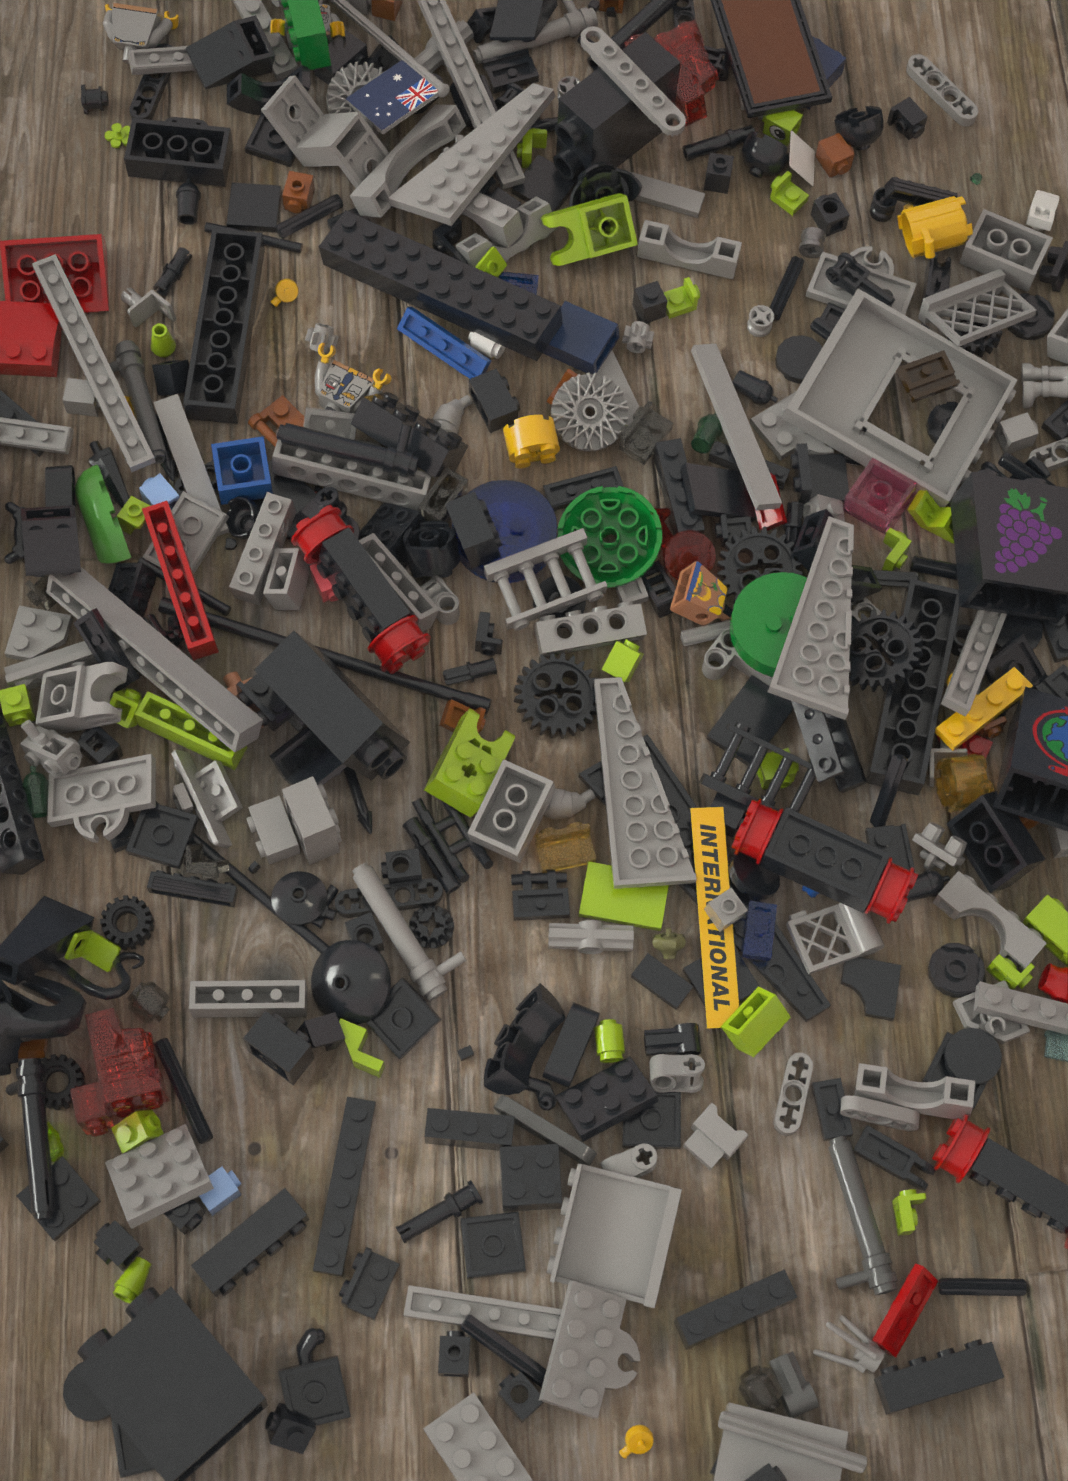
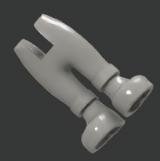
M1022 363L1023 408L1032 407L1035 398L1041 395L1042 397L1068 398V366L1047 365L1038 368L1030 363Z

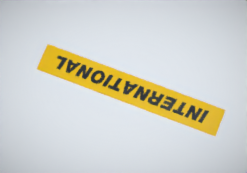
M723 807L690 808L697 879L696 889L707 1029L721 1028L725 1021L739 1008L733 924L719 932L704 908L710 901L730 889Z

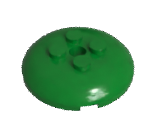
M601 486L582 493L568 505L559 521L557 538L584 528L587 544L583 546V554L595 583L598 584L606 581L607 588L623 586L643 576L652 567L661 549L662 528L656 510L645 497L626 487L603 488ZM608 535H615L617 537L615 542H603L604 538ZM569 552L561 554L560 556L569 571L583 581L573 555L569 554Z

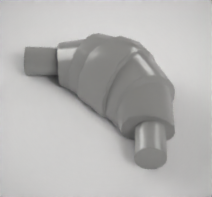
M466 395L459 400L454 399L446 404H442L432 419L440 423V428L446 432L459 433L461 418L464 414L463 409L472 404L469 395Z
M556 788L544 816L553 820L572 818L573 815L585 809L588 802L596 798L595 794L591 789L580 795L577 792Z

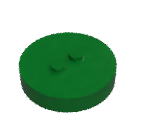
M787 572L767 574L749 583L738 595L730 619V636L738 655L754 670L773 677L807 577Z

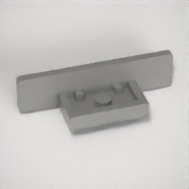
M306 407L303 427L356 440V427L350 424L355 413ZM357 440L381 447L380 443L378 442Z
M174 750L171 752L175 760L174 767L183 777L185 789L197 807L195 809L196 814L205 824L209 841L215 846L229 848L232 846V843L222 822L241 810L243 806L222 762L215 760L198 771L188 752Z

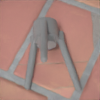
M840 1316V1320L862 1340L861 1343L831 1322H827V1328L857 1348L854 1358L858 1361L856 1362L815 1349L813 1354L853 1367L861 1373H864L866 1368L874 1373L879 1367L885 1352L878 1348V1345L873 1340L869 1339L845 1316Z

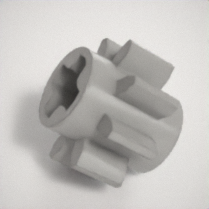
M633 322L631 327L625 326L622 343H627L629 351L642 353L645 351V348L651 349L654 332L650 331L649 325L645 322Z
M316 323L315 328H308L305 340L310 342V349L318 352V346L321 343H325L323 351L328 353L331 345L336 348L339 336L333 335L334 327L323 323Z

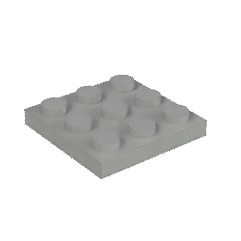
M186 1124L105 1162L131 1229L214 1189Z

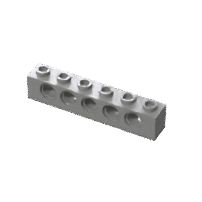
M281 440L277 441L272 456V474L323 487H333L339 491L424 512L432 478L427 472L417 470L415 477L408 476V478L399 476L397 472L390 474L383 472L381 468L282 444Z

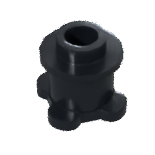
M85 84L81 85V104L84 114H89V109L104 111L105 106L109 105L108 92L103 91L102 86H99L98 89H86Z

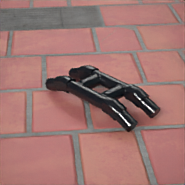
M422 798L414 800L411 803L421 823L428 833L435 839L434 843L461 883L468 881L469 874L463 868L456 854L470 847L471 852L484 869H489L493 866V861L483 846L470 841L467 834L470 827L460 811L441 801L449 816L435 823ZM456 825L463 838L449 845L441 832Z

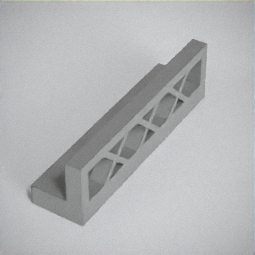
M85 641L4 667L9 688L25 684L27 689L30 690L41 686L43 673L77 665L91 666L99 663Z

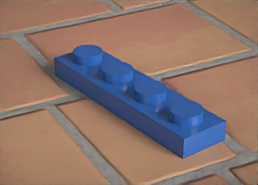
M412 306L407 307L397 327V330L469 379L486 373L492 361Z

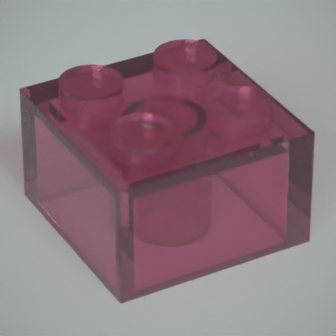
M872 457L845 496L843 510L886 535L888 529H893L914 498L918 482Z

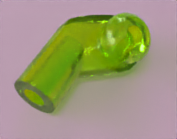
M47 1120L51 1162H55L58 1157L63 1156L65 1149L59 1132Z

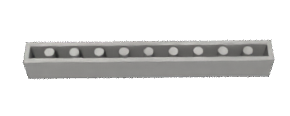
M81 567V572L71 575L49 574L46 589L48 595L77 619L97 608L132 666L233 752H237L258 739L263 719L257 713L247 707L238 697L210 676L141 616L130 609L122 600L93 578L86 570Z

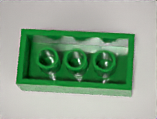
M281 0L282 7L288 9L284 10L286 24L288 27L292 26V28L288 29L291 44L297 46L293 47L295 61L301 62V65L310 68V70L331 66L327 36L318 0Z

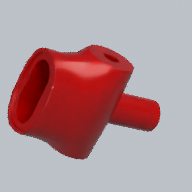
M1051 963L1047 964L1040 976L1038 989L1049 995L1052 1000L1068 1004V967L1061 968Z

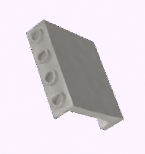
M578 1163L577 1169L571 1168L567 1185L572 1186L570 1198L564 1197L560 1214L565 1215L563 1227L557 1226L553 1244L558 1245L556 1257L550 1256L546 1272L551 1274L550 1282L554 1283L556 1281L568 1285L570 1281H576L627 1300L642 1303L643 1306L655 1308L682 1189Z
M733 1403L726 1405L725 1411L846 1450L848 1431ZM723 1429L713 1481H744L768 1463H770L772 1468L778 1466L787 1481H840L842 1467Z

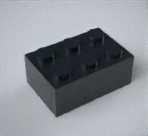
M996 791L981 795L946 823L953 836L967 842L964 853L989 893L1009 888L1046 860L1018 815L993 808Z

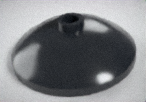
M343 940L326 948L317 959L312 971L311 989L314 1001L324 1015L335 1012L339 1021L343 1019L355 1025H360L375 1018L384 1008L390 994L391 976L387 962L376 948L359 940ZM341 978L345 980V985L343 988L340 986Z

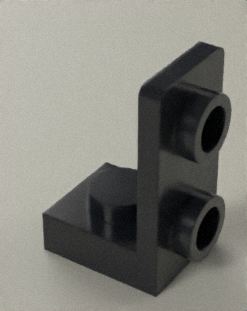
M457 218L452 226L442 224L433 230L432 246L434 250L468 264L467 260L453 246L462 236V221Z

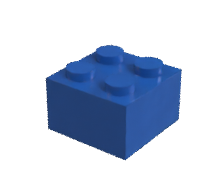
M263 436L211 444L221 505L228 504L231 499L238 496L257 500L265 498L267 492L273 494Z

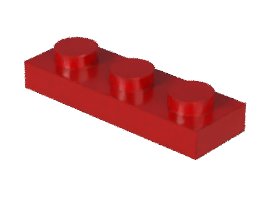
M915 1263L873 1338V1341L886 1354L895 1358L938 1283V1280L924 1266Z

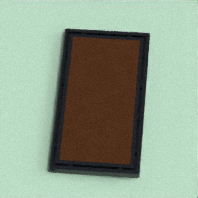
M711 0L748 118L832 102V94L800 0Z

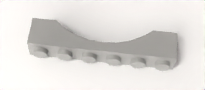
M435 104L350 194L360 216L381 218L391 207L388 198L397 191L407 173L420 160L439 147L451 142L456 134L458 135L463 130L466 124L457 105Z

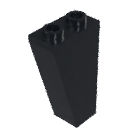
M43 896L0 945V979L16 986L65 956L75 933L92 930L94 917ZM82 940L78 942L75 949L80 946Z

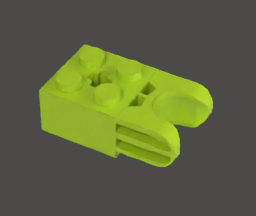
M621 193L550 212L541 217V222L544 226L549 228L563 226L568 232L567 244L563 248L552 252L550 256L552 265H566L638 245L627 195ZM604 221H607L609 225L605 226L604 231L602 229V224Z
M469 708L460 718L424 791L471 818L479 810L503 759L505 760L514 742L515 735L505 730L502 736L498 737L494 742L484 740L477 731V722L480 715Z

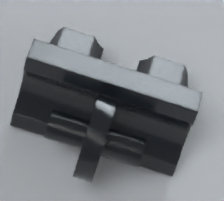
M1068 241L1064 242L1063 247H1050L1047 260L1048 263L1055 265H1042L1039 271L1040 281L1051 284L1052 291L1060 292L1065 279H1068Z

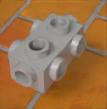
M30 720L25 721L21 725L28 736L20 745L25 752L24 758L30 765L37 767L41 764L51 775H55L57 772L66 775L70 770H75L79 767L83 755L80 752L81 746L76 740L71 737L65 738L53 729L47 730L41 726L35 727Z

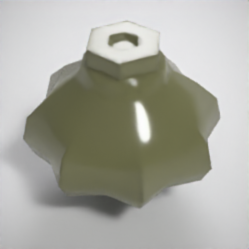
M666 928V932L655 934L652 938L653 947L662 953L663 959L668 960L675 959L676 953L686 943L685 935L672 932V928Z

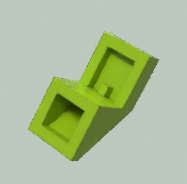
M918 490L907 511L921 528L954 544L951 507H939L927 490Z
M340 1019L339 1023L345 1036L344 1042L353 1066L380 1078L385 1069L384 1061L361 1052L368 1038L367 1029Z

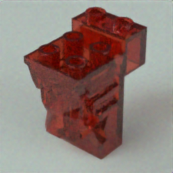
M694 19L690 22H683L677 28L668 32H661L653 38L680 61L675 106L686 118L685 127L707 117L704 95L714 89L715 82L719 78L718 71L709 61L708 53L704 48V40ZM641 35L632 36L628 41L624 42L625 47Z
M114 1007L85 1015L99 1082L70 1089L77 1124L86 1135L91 1134L92 1137L107 1134L108 1129L115 1126L113 1116L117 1115L118 1118L128 1117L134 1113V1110L145 1107L146 1110L158 1109L163 1106L164 1102L169 1101L163 1075L158 1068L157 1059L154 1055V1038L152 1033L144 1031L143 1028L139 1027L123 1029L122 1021Z

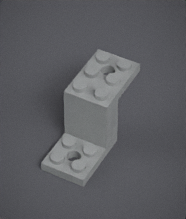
M289 76L261 109L304 167L339 166L355 188L370 174L367 170V163L369 161L372 163L373 171L389 154L360 112L323 114L296 76ZM291 106L295 108L294 118L289 113Z

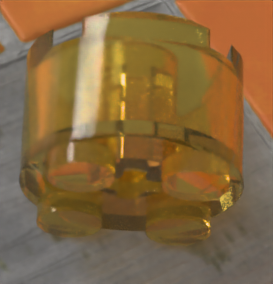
M969 754L942 758L938 761L936 770L941 769L940 777L936 778V789L942 806L949 807L948 812L963 811L981 795L994 792L993 784L987 777V763L983 755Z

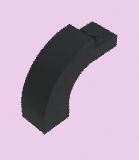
M301 65L289 76H296L308 92L311 86L310 68ZM240 73L227 84V105L245 113L261 115V109L288 77L276 82H262ZM291 106L289 112L295 110V108Z

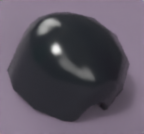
M238 496L228 502L230 509L226 513L229 516L226 523L233 537L248 539L260 508L254 501Z

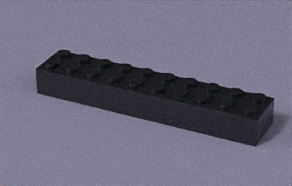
M346 210L319 245L323 265L473 333L476 332L497 344L535 361H538L563 324L560 305Z

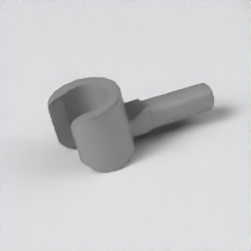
M987 1015L988 1022L985 1025V1029L989 1034L994 1033L992 1022H996L999 1025L1001 1032L1005 1030L1006 1023L1004 1019Z

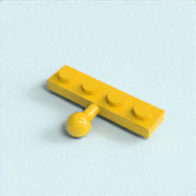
M1013 667L979 695L976 694L971 709L966 716L955 712L936 727L935 734L954 751L1021 698L1025 687L1032 688L1033 685ZM951 673L947 678V687L953 673Z

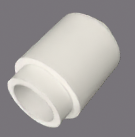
M470 332L468 336L470 346L490 358L495 357L499 359L506 347L476 332Z

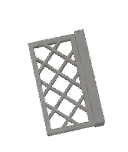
M997 269L923 298L918 319L924 324L932 322L953 343L960 347L1035 316L1037 310L1004 282L1006 274L1001 269ZM1002 291L1009 298L996 295L1000 294ZM981 301L990 302V306H989V305H984V304H979L978 302H981ZM994 303L1006 305L1008 307L1007 309L994 307L993 305ZM1011 307L1021 308L1023 312L1011 310ZM957 309H969L971 313L957 311ZM979 311L989 313V315L987 317L974 314V312ZM992 314L1005 316L1006 318L1003 320L992 318ZM943 316L952 317V320H951V321H949V320H944V319H941V317H943ZM955 318L970 322L969 324L955 322ZM973 322L982 323V324H987V326H986V327L974 326V325H973ZM954 330L968 332V334L960 336Z

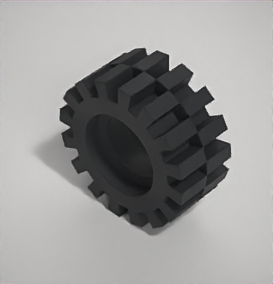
M124 895L122 900H119L118 897L114 898L115 903L111 904L109 902L106 905L107 910H103L101 913L103 919H100V924L106 939L120 946L122 950H127V947H131L132 950L137 949V944L143 946L145 944L144 940L146 938L149 940L151 937L150 931L154 930V919L149 907L146 906L143 900L139 901L135 896L129 899L128 895ZM131 913L138 918L137 927L133 931L122 932L117 928V921L123 914Z
M56 1054L50 1055L51 1058L48 1060L44 1057L42 1059V1065H45L46 1075L43 1076L44 1082L47 1083L48 1078L55 1072H64L69 1078L68 1086L61 1092H52L47 1087L48 1094L45 1095L46 1107L49 1109L52 1107L55 1110H61L60 1107L68 1109L70 1108L69 1104L72 1102L76 1104L78 1096L82 1097L84 1094L82 1090L83 1087H86L84 1072L71 1057L67 1058L66 1055L60 1054V1057H57Z

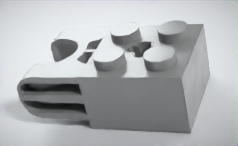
M104 662L91 666L77 665L43 673L35 724L48 730L53 729L59 734L120 722L122 709L115 708L110 704V696L118 685L127 681L128 669L114 662Z

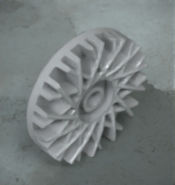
M358 61L354 65L348 64V67L345 69L341 67L340 71H337L334 78L331 79L327 90L326 103L329 113L356 112L346 103V98L383 73L382 67L376 69L373 67L374 63L368 66L367 62H364L363 65H358ZM365 119V121L368 123L373 132L376 135L380 134V132Z
M597 373L578 374L576 377H571L570 380L564 382L558 389L552 402L551 417L554 419L556 433L566 444L581 451H598L610 446L620 437L627 424L629 407L627 406V400L624 398V392L620 390L619 385L616 386L613 383L612 379L608 380L606 376H598ZM587 408L592 409L594 415L587 416L585 410Z

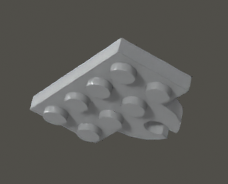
M871 246L857 248L851 252L850 255L859 264L871 271L868 279L895 298L894 304L891 307L905 315L917 283L893 276V261L883 250L879 253L878 263H870L867 260L872 253ZM822 252L807 289L806 297L826 304L831 303L845 310L853 296L840 286L832 284L825 274L829 267H833L836 264L838 256Z
M796 392L751 418L750 425L780 461L794 453L796 445L807 443L809 455H831L834 452L832 447L826 446L822 441L782 419L787 406Z
M152 754L70 770L66 775L58 772L55 775L49 774L47 823L51 827L74 823L78 832L91 842L98 843L99 837L96 835V828L99 824L106 822L103 835L109 841L122 832L128 822L130 812L156 807V758Z
M576 1281L568 1283L539 1401L595 1419L599 1416L605 1389L614 1390L627 1386L635 1378L637 1372L634 1370L624 1372L618 1366V1358L621 1354L625 1355L630 1362L640 1361V1353L636 1342L630 1334L620 1329L627 1299Z

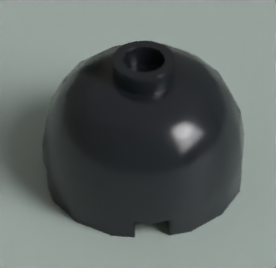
M865 106L866 111L858 112L856 107L835 116L836 120L834 119L836 132L840 133L847 144L856 147V150L870 148V144L876 142L884 129L882 108Z
M749 132L742 148V159L749 168L748 172L756 178L778 175L789 162L790 153H786L788 148L768 135H764L762 139L756 137L758 132Z

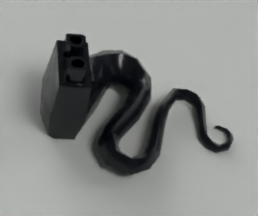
M123 952L118 955L112 963L121 983L112 988H103L91 983L61 960L53 962L40 971L56 972L86 994L103 1000H111L123 996L130 989L131 977L123 967L122 962L127 959L139 960L140 962L132 967V969H137L145 963L144 956L135 952ZM35 974L17 985L24 991L54 1004L46 1006L38 1004L18 993L0 979V1076L11 1074V1064L18 1062V1051L21 1042L64 1037L79 1028L87 1005L79 991L60 982Z

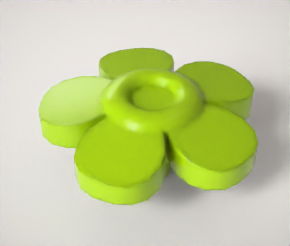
M113 124L111 126L112 131L105 132V139L111 141L110 144L113 148H120L121 143L127 146L130 126H125L122 129L121 124Z

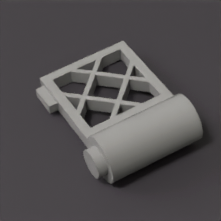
M842 903L808 915L803 910L790 915V921L786 923L808 975L857 957L869 956L885 946L870 913H862ZM834 915L837 922L835 931L820 925L824 916ZM805 924L814 928L810 940L800 936L796 926ZM817 931L832 936L828 948L813 942ZM838 939L845 942L850 952L842 955L833 951L832 948L835 940ZM811 947L825 953L823 962L815 965L812 964L808 955Z

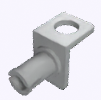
M133 288L126 289L131 296L126 291H123L121 294V300L130 306L127 312L135 327H138L157 310L173 322L176 320L171 304L154 290L148 292L144 297L135 292Z
M940 739V748H931L930 787H934V762L966 763L968 750L955 749L952 751Z

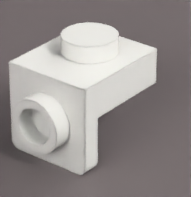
M1037 190L1028 213L1026 225L1036 230L1050 231L1060 197Z

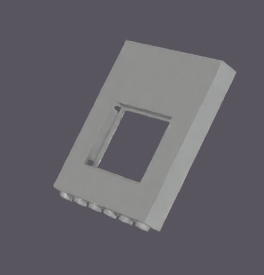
M857 289L787 406L782 419L915 496L918 490H927L939 507H946L958 490L956 489L959 483L963 484L972 472L968 470L970 464H976L983 452L979 449L981 444H987L993 435L994 430L990 428L994 422L998 424L1005 413V410L1002 409L1004 403L1009 404L1017 391L1013 387L1017 379L962 347H958L955 343L864 291ZM945 350L955 371V376L960 381L958 387L952 389L963 394L931 453L927 456L867 420L902 360L910 363ZM862 427L867 429L866 432L862 431ZM921 460H922L923 462H925L924 465H921V464H920V461H921Z

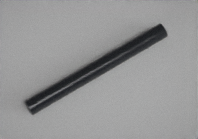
M206 222L204 231L212 233V228L245 231ZM263 235L265 246L296 253L302 252V243Z
M143 557L139 559L138 563L145 564L155 576L165 581L162 569ZM198 588L204 604L225 616L230 613L231 606Z

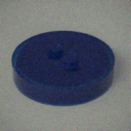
M497 480L484 483L469 493L475 491L478 500L484 499L503 545L498 548L501 557L472 569L456 532L461 563L474 575L487 580L484 574V565L556 539L557 520L551 504L539 491L521 482ZM544 561L534 565V574H537L546 566ZM519 571L509 574L510 577L508 578L509 583L525 580L523 573Z

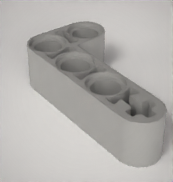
M730 628L725 629L704 656L702 664L704 676L710 680H718L725 675L731 666H734L747 676L753 675L770 686L773 677L754 670L741 659L734 647L725 645V642H732ZM717 661L721 664V666L714 667L711 666L709 662Z

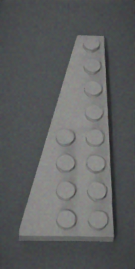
M535 83L531 84L395 191L388 198L390 206L452 226L555 98L554 89Z
M829 516L768 693L845 720L849 712L848 695L850 693L849 653L852 622L851 577L853 575L854 525Z
M622 678L594 679L614 889L696 883V873H694L687 849H685L680 837L679 828L669 808L668 799L657 770H655L649 749L644 742L640 725L637 723L633 713L632 704Z

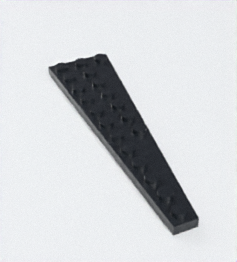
M647 734L643 737L644 742L649 749L655 770H657L670 805L669 808L679 828L680 837L685 849H687L689 860L695 873L690 808H697V806ZM600 761L579 773L578 777L606 806L602 763ZM727 852V860L729 866L731 864V856ZM729 875L730 888L732 887L748 910L741 919L733 923L734 945L805 1022L829 1009L831 1004L812 976L808 975L804 964L762 902L750 898L752 895L747 892L744 894L740 892L731 881ZM696 883L678 884L698 905Z

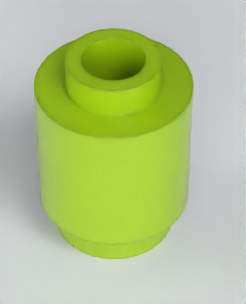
M614 1019L600 1021L599 1025L594 1027L597 1056H600V1062L614 1063L622 1061L623 1054L625 1053L622 1025L616 1024Z

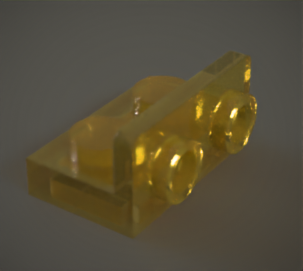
M574 822L567 825L566 828L558 830L546 828L535 835V846L542 873H547V870L551 869L558 871L586 865L588 861L596 863L589 823Z

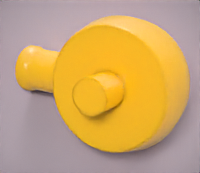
M291 279L280 280L275 286L276 297L271 300V303L277 307L281 302L289 303L294 301L299 293L296 282Z
M644 1425L631 1427L625 1435L626 1446L619 1451L620 1455L626 1459L631 1453L644 1454L648 1452L653 1446V1434L650 1429Z

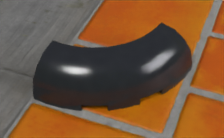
M541 983L517 1006L516 1010L519 1013L510 1026L504 1024L494 1042L497 1046L493 1059H487L484 1072V1087L496 1094H518L529 1088L530 1071L538 1052L552 1032L566 1020L559 1002Z

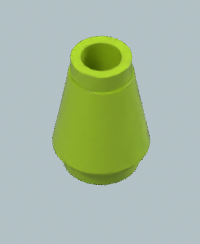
M156 324L152 328L151 350L159 357H169L176 348V342L164 324Z
M136 1257L114 1284L115 1290L113 1295L130 1304L142 1293L151 1263L141 1257Z

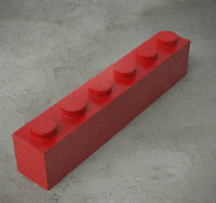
M168 501L142 508L185 642L193 661L218 653L219 650Z

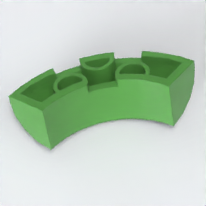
M92 466L85 470L77 479L75 493L98 561L101 563H115L130 559L131 555L117 517H111L115 510L99 466Z

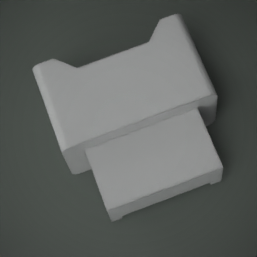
M710 1103L692 1124L691 1129L694 1133L684 1143L683 1147L711 1171L722 1157L728 1161L749 1135L744 1130L735 1131L718 1116L717 1106Z

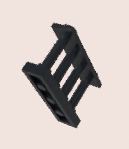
M792 701L817 781L821 783L834 777L838 790L842 793L866 784L867 780L846 719L844 720Z
M737 721L734 726L727 724L725 729L733 732L731 740L715 772L712 771L710 776L703 773L699 783L749 807L752 799L757 802L759 800L750 795L752 791L750 786L767 751L770 750L783 756L765 795L760 797L762 804L779 811V809L774 807L776 804L774 800L792 763L795 762L808 768L789 806V809L799 813L816 778L811 759L807 762L750 734L751 728ZM743 738H746L758 744V747L740 784L737 783L734 788L725 783L727 779L725 775Z

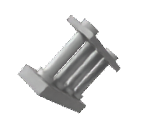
M584 528L484 565V574L487 581L494 580L496 583L498 582L512 617L506 619L505 626L507 630L512 628L515 631L521 630L529 626V622L586 600L594 602L604 596L603 594L607 591L606 581L598 584L595 583L582 551L584 549L583 546L587 544ZM567 552L573 555L586 586L585 589L572 594L557 560L559 555ZM543 561L545 564H548L561 595V598L546 603L533 571L534 565ZM517 571L523 573L536 604L535 608L525 612H521L508 580L509 574Z

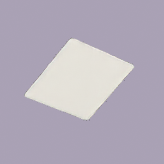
M791 130L789 165L809 184L814 186L815 151Z

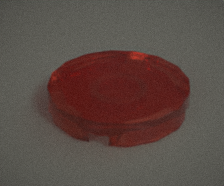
M694 530L680 531L672 536L665 545L662 555L666 570L677 580L679 579L680 572L696 561L711 571L716 559L715 547L709 538L701 532Z

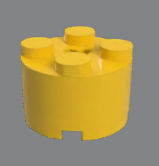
M539 414L524 416L514 420V426L509 428L507 424L503 428L509 460L515 463L516 468H526L531 465L530 462L541 461L542 464H548L556 460L555 455L560 451L554 419L549 416V420L544 419L543 415Z

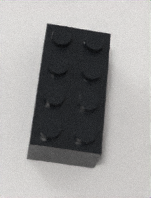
M132 118L124 156L128 177L186 183L187 178H191V183L226 187L233 150L231 130L226 127Z
M385 392L362 398L350 423L351 425L387 448L389 446L397 448L402 423L412 424L407 451L414 452V455L420 457L418 467L435 478L456 471L468 448V445L462 442L461 436L441 429L440 423L430 418L425 419L419 415L420 411L418 409L398 402L399 398L392 393Z

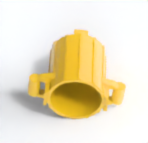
M952 196L915 207L912 204L904 205L901 215L897 216L899 230L902 229L905 244L911 257L915 258L925 255L926 258L931 259L935 257V252L963 245L969 240L968 236L973 235L971 223L967 224L965 212L961 205L966 204L962 196L957 198Z

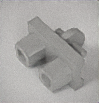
M930 822L922 833H916L912 841L926 849H923L919 856L926 860L924 869L929 871L935 866L940 870H944L947 864L941 861L940 858L953 867L957 864L962 866L966 859L962 854L967 842L959 837L951 836L947 845L942 844L939 840L945 829L935 822Z

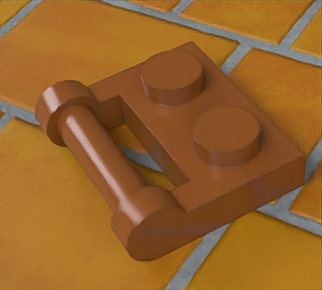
M282 395L263 411L254 414L249 419L248 425L253 430H258L276 447L277 436L265 423L270 421L277 429H279L280 424L285 425L286 423L303 427L305 416Z

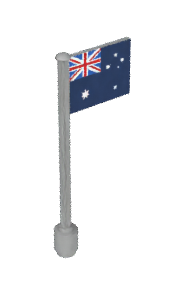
M329 0L400 60L397 64L346 98V103L356 112H360L363 118L381 134L392 129L436 97L442 98L448 95L450 91L448 84L442 83L346 0Z

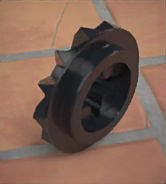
M436 904L423 905L422 908L414 911L409 921V927L422 947L438 948L446 944L452 937L454 922L453 917H451L446 908L443 909ZM432 916H434L436 925H440V927L434 928L431 936H429L428 928L423 926V924L429 923Z

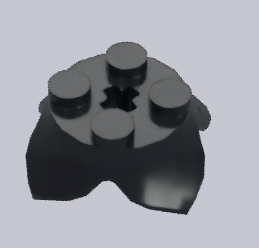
M598 162L578 175V183L571 193L569 207L618 193L627 195L628 202L633 201L639 196L642 184L627 170L619 169L610 162ZM604 189V193L599 194V191ZM607 221L603 222L602 229L609 225Z

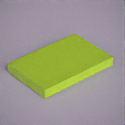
M588 861L579 917L661 931L669 885L614 889L612 866Z

